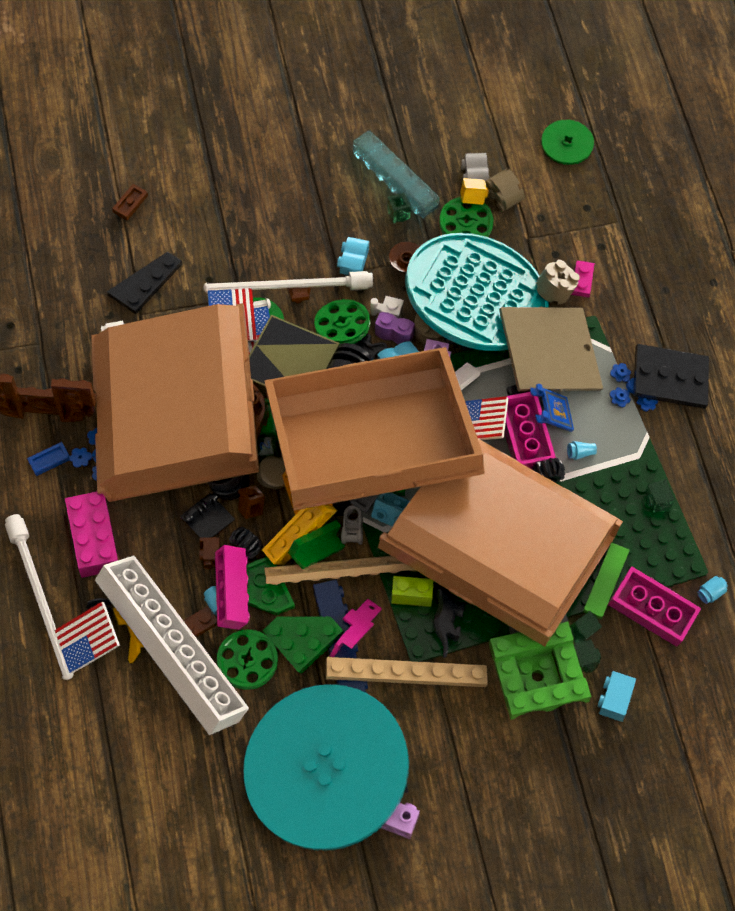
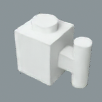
M386 296L384 303L381 304L378 303L376 298H372L370 314L375 316L377 313L387 312L397 318H401L404 300Z

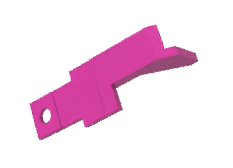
M367 599L356 611L351 609L342 619L351 627L340 637L330 657H335L343 644L352 649L373 627L374 623L371 621L382 608Z

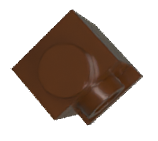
M254 485L238 489L240 494L238 511L243 517L248 519L263 515L265 495L258 487Z
M200 538L199 558L203 560V567L205 569H214L216 567L215 552L221 546L220 538Z

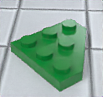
M264 557L246 565L249 606L274 615H279L295 608V604L284 582L278 585L266 584L264 568L277 567L276 564H273L268 557Z
M276 617L263 629L264 633L300 674L345 633L332 617Z

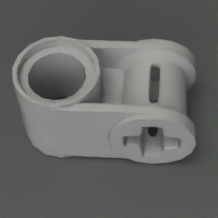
M349 506L344 511L342 544L358 542V544L362 545L363 516L360 509L356 506ZM352 513L358 514L355 520H350L349 516Z

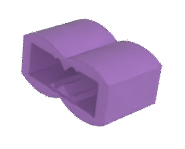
M380 312L375 323V335L384 340H393L397 344L407 341L411 342L414 336L415 324L408 319L397 318L391 313Z

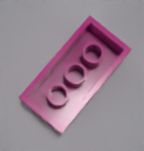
M531 392L507 396L508 406L504 434L511 457L530 469H533V465L537 464L538 461L556 458L546 423H537L535 415H542L538 396H532Z
M92 492L65 498L81 578L97 575L104 565L118 561L106 497L103 493Z
M632 566L608 604L676 647L683 641L701 610L697 605Z

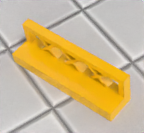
M327 504L301 509L262 551L273 564L285 565L292 558L288 551L293 541L321 528L337 510Z

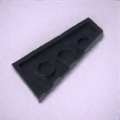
M166 252L107 291V295L134 314H137L181 267L182 261L171 253Z

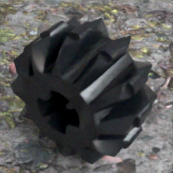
M558 458L544 459L533 465L532 470L555 483H559L560 480L565 478L564 464Z
M238 527L229 538L230 545L246 548L248 559H253L257 556L263 547L258 537L245 527Z

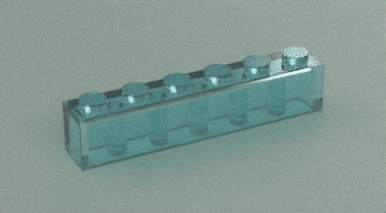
M370 130L353 141L354 155L360 158L368 169H372L377 177L388 185L392 192L395 191L402 202L407 203L415 214L424 218L439 207L440 197Z

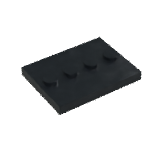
M642 344L636 345L633 396L707 408L709 356Z

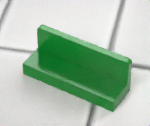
M335 520L294 540L288 554L301 569H305L343 550L345 545L336 536L341 525Z

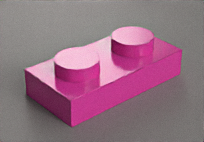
M576 261L575 272L579 275L580 279L571 295L590 297L595 263Z

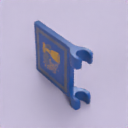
M536 384V388L531 387L530 392L532 396H542L545 410L542 411V415H535L537 423H548L570 432L574 431L567 397L543 388L542 384Z

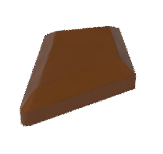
M311 287L287 288L291 302L301 303L303 300L310 299Z

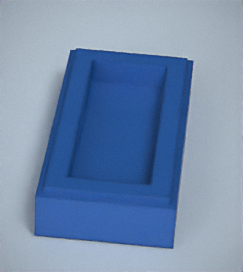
M60 442L27 458L35 475L38 476L69 461L70 456L63 443Z

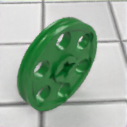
M461 197L450 200L442 208L439 225L443 235L451 233H469L485 237L490 235L493 228V214L485 203L483 205L470 204L472 207L465 209L462 207L464 203H462ZM448 210H454L456 214L450 216L446 212ZM482 211L485 212L487 216L482 218L479 217L477 213ZM453 225L456 229L449 231L446 229V226ZM484 227L487 231L481 233L477 231V228Z
M342 299L332 301L323 306L316 314L314 325L317 334L336 341L339 345L343 343L354 344L368 333L370 317L368 310L361 303ZM351 308L357 309V311L353 313L348 312V310ZM332 309L339 310L337 313H330ZM358 320H365L363 324H357L356 322ZM323 321L329 322L325 326L319 325ZM349 332L355 333V335L352 337L346 336V334ZM330 333L337 334L335 337H328Z
M240 630L229 635L221 643L217 653V665L233 687L243 690L256 689L265 685L275 674L278 665L277 650L272 640L265 634L256 630ZM246 637L248 643L241 646L237 643V639ZM261 641L266 642L268 645L262 651L256 648L257 643ZM231 650L234 655L231 659H225L222 656L223 652ZM250 651L252 661H248L245 668L244 659L242 658H246ZM264 660H270L273 665L269 669H264L261 663ZM232 668L237 669L239 672L234 678L227 675L228 670ZM251 673L258 676V680L254 683L248 682L246 679Z

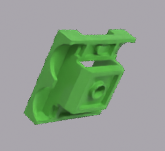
M569 622L559 624L545 647L521 632L490 639L489 647L510 720L532 711L543 710L548 712L572 702H590V690L586 678L583 677L573 645L574 639ZM552 650H553V653H554V656H555V659H556V663H557V666H558V669H559V673H560V676H561V679H562V683L560 682V678H559V675H558V672H557V669H556V665H555V662H554V659H553V655H552ZM540 673L543 676V680L537 682L533 680L532 675Z

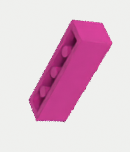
M223 545L215 552L218 627L239 630L248 624L250 614L248 612L249 594L247 593L248 575L246 574L248 559L246 548Z

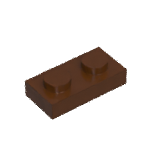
M132 184L112 208L113 213L128 221L148 197V192Z
M209 606L183 620L195 637L217 626V617Z

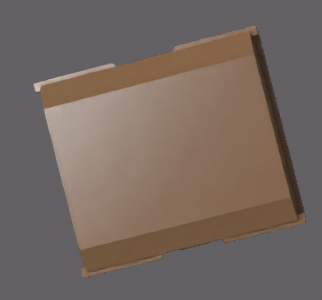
M243 303L236 304V306L215 304L108 327L99 334L91 335L93 389L97 394V433L95 434L98 494L103 493L106 499L112 502L259 472L253 406L255 401L250 372L246 316Z
M446 347L264 380L267 400L269 399L291 490L294 511L485 474L483 452Z
M478 438L483 452L485 474L421 486L399 515L390 531L382 533L379 538L378 548L545 647L614 540L623 521Z

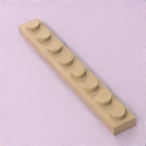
M393 556L320 562L305 569H301L299 565L264 568L266 584L278 585L282 582L298 583L302 580L318 581L323 578L338 579L344 576L358 577L364 574L378 575L385 572L416 571Z
M326 658V679L470 687H486L488 684L487 665Z

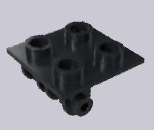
M209 493L180 515L200 538H213L235 520L218 501V496L215 493Z

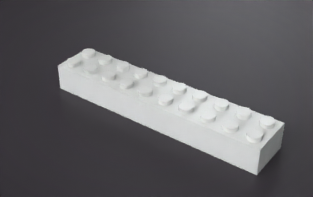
M131 556L104 565L95 581L207 733L211 735L239 723L249 707L136 557Z

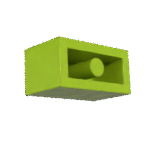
M401 576L393 577L392 604L431 607L433 580Z

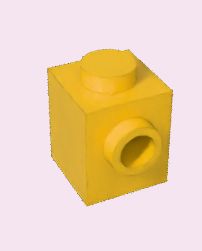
M463 178L460 191L462 203L483 205L489 192L485 181Z

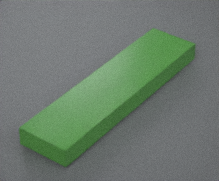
M611 542L583 610L584 613L602 620L630 551L629 549Z

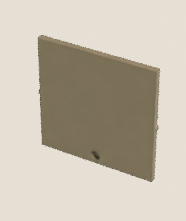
M501 307L499 309L518 391H530L531 387L536 388V384H542L543 388L560 392L601 391L603 389L583 308Z

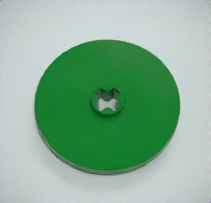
M559 120L553 122L544 130L541 145L545 154L553 161L572 165L578 164L590 156L594 146V139L592 133L585 125L574 120Z

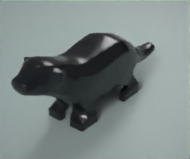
M439 584L435 589L438 607L432 625L443 645V658H446L449 648L448 638L454 642L459 640L461 627L458 626L454 629L455 615L463 617L465 603L462 602L460 605H457L449 595L447 588Z

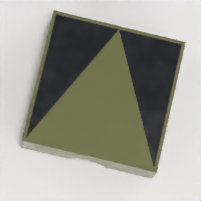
M271 315L249 354L253 384L263 396H266L264 380L327 369L329 363L333 360L334 354L337 352L339 343Z

